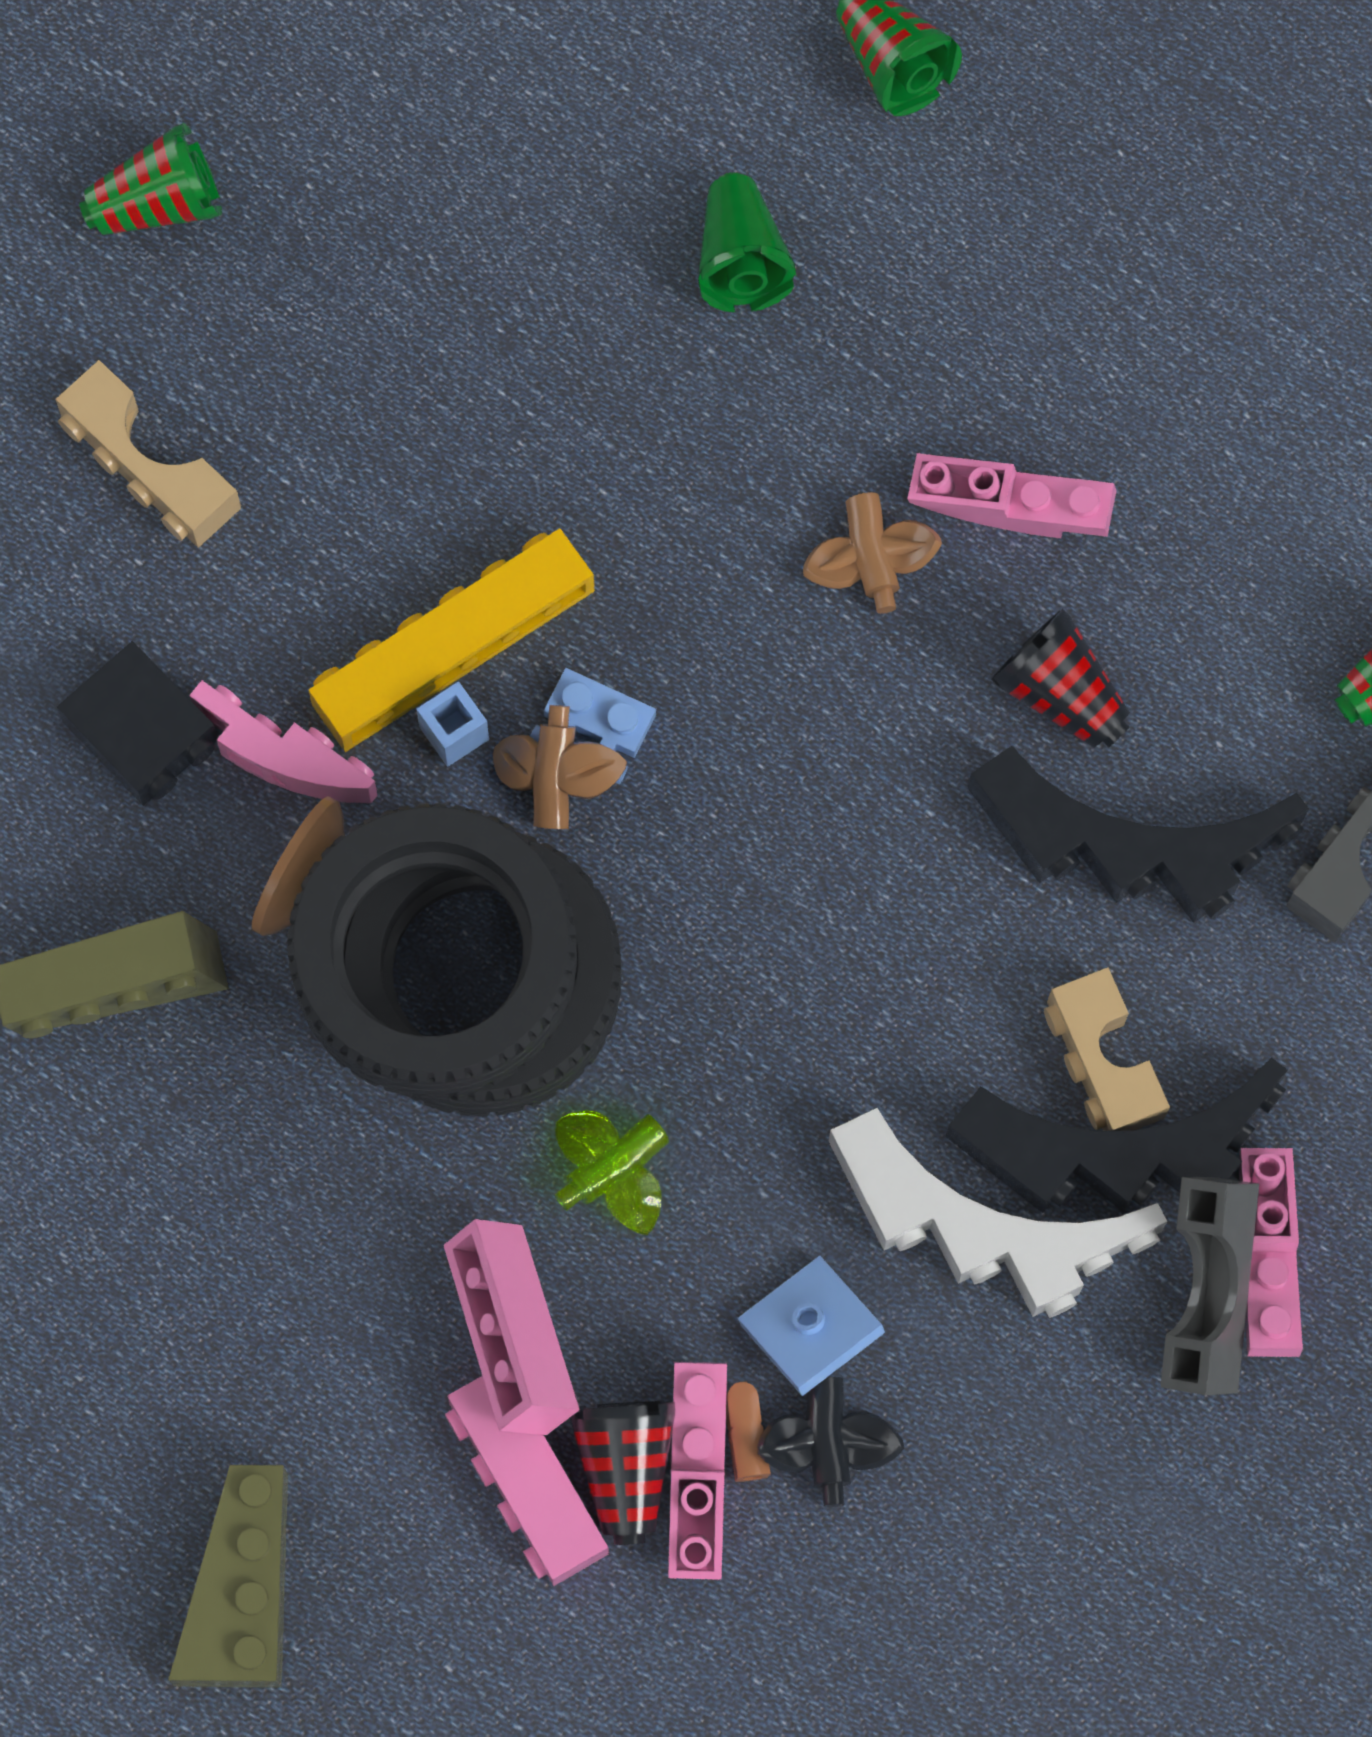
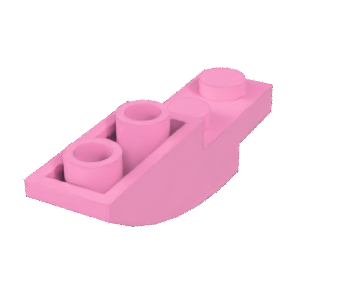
M917 453L907 499L911 504L947 516L1026 534L1060 539L1062 532L1108 537L1116 488L1114 483L1020 473L1016 472L1014 464Z
M202 680L189 695L192 703L215 727L223 732L217 739L221 755L243 770L271 784L319 799L330 796L339 802L372 803L378 796L375 780L372 779L374 776L373 771L359 759L350 756L346 760L333 751V742L319 730L310 727L306 731L294 722L281 738L282 731L274 722L262 714H258L255 718L240 708L242 705L241 700L222 685H218L214 689Z
M1241 1148L1239 1160L1242 1162L1239 1166V1180L1259 1184L1245 1320L1247 1356L1300 1357L1303 1344L1296 1255L1299 1236L1293 1148Z
M674 1362L673 1402H675V1418L672 1430L668 1578L722 1579L727 1363Z

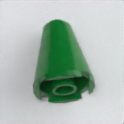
M730 172L720 176L708 189L698 277L701 297L710 306L725 312H735L734 305L750 304L751 311L762 310L779 303L791 293L794 287L793 278L796 276L795 263L755 181L749 176Z

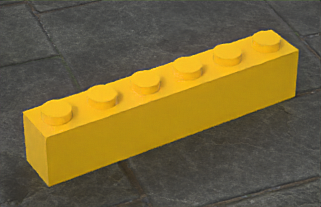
M560 528L550 535L540 533L534 536L523 546L522 553L508 562L501 559L492 563L481 573V579L466 589L463 586H458L450 590L440 599L439 606L424 616L422 613H416L408 617L398 626L396 634L382 643L380 640H374L366 644L356 653L354 661L340 670L338 667H332L321 673L314 680V686L309 689L311 704L344 752L349 751L594 592V574Z

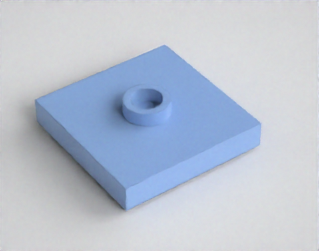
M818 1256L738 1317L741 1327L801 1396L805 1395L885 1333L882 1324L821 1256Z

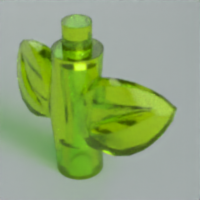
M583 1110L561 1117L556 1122V1140L564 1156L579 1167L566 1175L568 1184L554 1194L558 1203L564 1210L568 1211L579 1201L588 1205L605 1194L607 1208L621 1224L636 1233L648 1235L654 1229L660 1214L662 1190L659 1180L651 1171L643 1166L669 1143V1138L661 1125L651 1115L647 1114L620 1138L619 1131L611 1120L597 1111Z

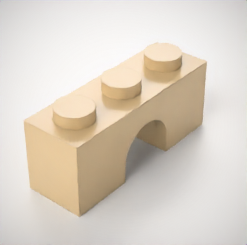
M1109 967L1051 989L1047 1001L1049 1007L1044 1008L1045 1018L1052 1034L1055 1037L1059 1035L1063 1037L1069 1053L1064 1055L1065 1064L1074 1083L1082 1081L1089 1100L1085 1101L1084 1105L1095 1130L1102 1128L1103 1131H1135L1164 1119L1170 1106L1150 1060L1133 1067H1118L1107 1061L1100 1050L1099 1039L1104 1034L1124 1026L1129 1014Z

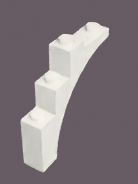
M878 1108L830 1130L829 1143L883 1250H887L895 1245L899 1251L909 1249L925 1240L927 1236L924 1231L930 1229L958 1284L969 1278L972 1279L974 1284L986 1281L1000 1273L1002 1269L999 1264L1005 1262L1032 1317L1046 1311L1048 1317L1051 1318L1074 1307L1077 1304L1074 1297L1080 1294L1084 1286L1077 1272L1083 1270L1085 1276L1088 1277L1112 1265L1114 1262L1111 1256L1127 1248L1130 1249L1132 1254L1148 1249L1160 1241L1157 1234L1162 1232L1167 1223L1158 1203L1120 1217L1083 1223L1041 1222L997 1212L960 1195L927 1172L897 1140Z

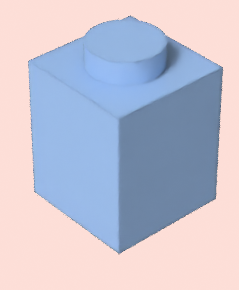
M459 681L417 708L419 728L447 767L489 740L487 720Z

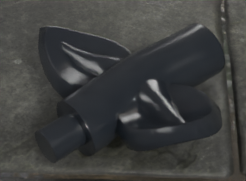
M827 1377L808 1391L806 1418L784 1415L773 1420L762 1433L757 1446L758 1455L766 1463L779 1471L801 1473L811 1466L814 1486L822 1488L823 1507H840L845 1505L843 1486L851 1484L849 1467L855 1470L878 1468L895 1459L904 1450L901 1436L888 1422L878 1415L866 1411L850 1413L843 1417L844 1386L843 1378Z

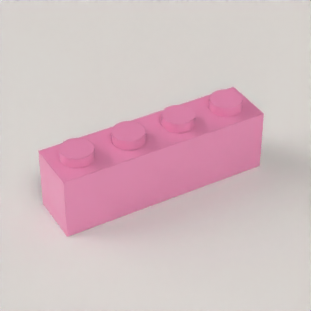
M475 1219L443 1246L498 1429L504 1432L548 1435L578 1412L579 1406L523 1226Z
M483 1376L447 1395L452 1410L445 1413V1417L459 1441L469 1437L478 1455L470 1460L485 1487L493 1483L497 1486L505 1500L498 1504L497 1508L512 1533L521 1528L531 1546L524 1550L523 1553L538 1579L547 1575L553 1586L609 1554L606 1542L544 1435L499 1431Z

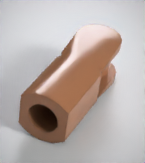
M747 1382L735 1383L726 1393V1423L729 1430L728 1438L735 1482L768 1478L771 1474L769 1464L757 1452L759 1439L764 1432L763 1426L760 1425L762 1419L759 1396L755 1387Z

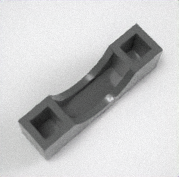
M1365 786L1362 787L1346 809L1353 815L1343 829L1334 824L1317 846V849L1323 853L1313 867L1304 862L1287 885L1293 893L1286 907L1334 943L1365 905L1372 892L1360 865L1361 843L1365 837L1372 833V791Z
M1182 1177L1176 1230L1184 1236L1191 1251L1193 1282L1189 1302L1182 1318L1165 1337L1161 1388L1200 1395L1238 1393L1259 1184L1216 1177Z

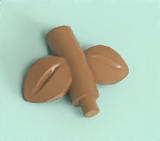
M872 492L861 493L850 497L845 502L848 515L849 537L828 538L819 543L806 559L803 566L804 577L816 584L834 589L851 587L861 579L865 595L869 598H874L877 613H889L896 610L894 593L900 589L896 573L908 574L924 567L937 553L942 545V541L932 528L915 520H903L889 525L883 530L879 494Z
M549 705L548 724L540 725L538 742L529 735H512L501 740L494 747L493 763L502 783L517 791L533 789V826L568 829V794L572 797L592 799L600 796L615 784L626 769L627 761L616 751L602 744L590 741L574 743L576 727L568 726L570 706Z

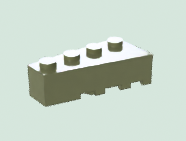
M180 911L1 964L0 1015L2 1025L22 1035L24 1038H38L52 1033L53 1028L70 1024H86L106 1016L227 990L229 987L217 931L188 913Z
M283 1465L229 1466L168 1679L174 1687L282 1688L288 1473Z

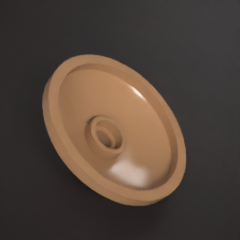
M330 796L323 798L308 814L288 843L258 901L251 925L254 932L261 936L276 934L291 926V911L296 895L302 891L301 884L304 878L309 873L312 865L322 860L321 854L326 848L330 847L339 836H345L344 815L337 800Z

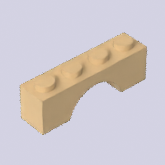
M100 360L56 398L61 414L58 422L63 430L78 443L82 439L86 440L95 449L92 453L93 457L109 474L113 475L118 471L130 482L127 485V489L132 496L145 508L153 504L164 515L161 518L164 526L178 540L182 541L187 537L199 548L241 509L237 490L203 458L180 465H167L148 459L134 447L130 439L132 425L138 413L134 393Z

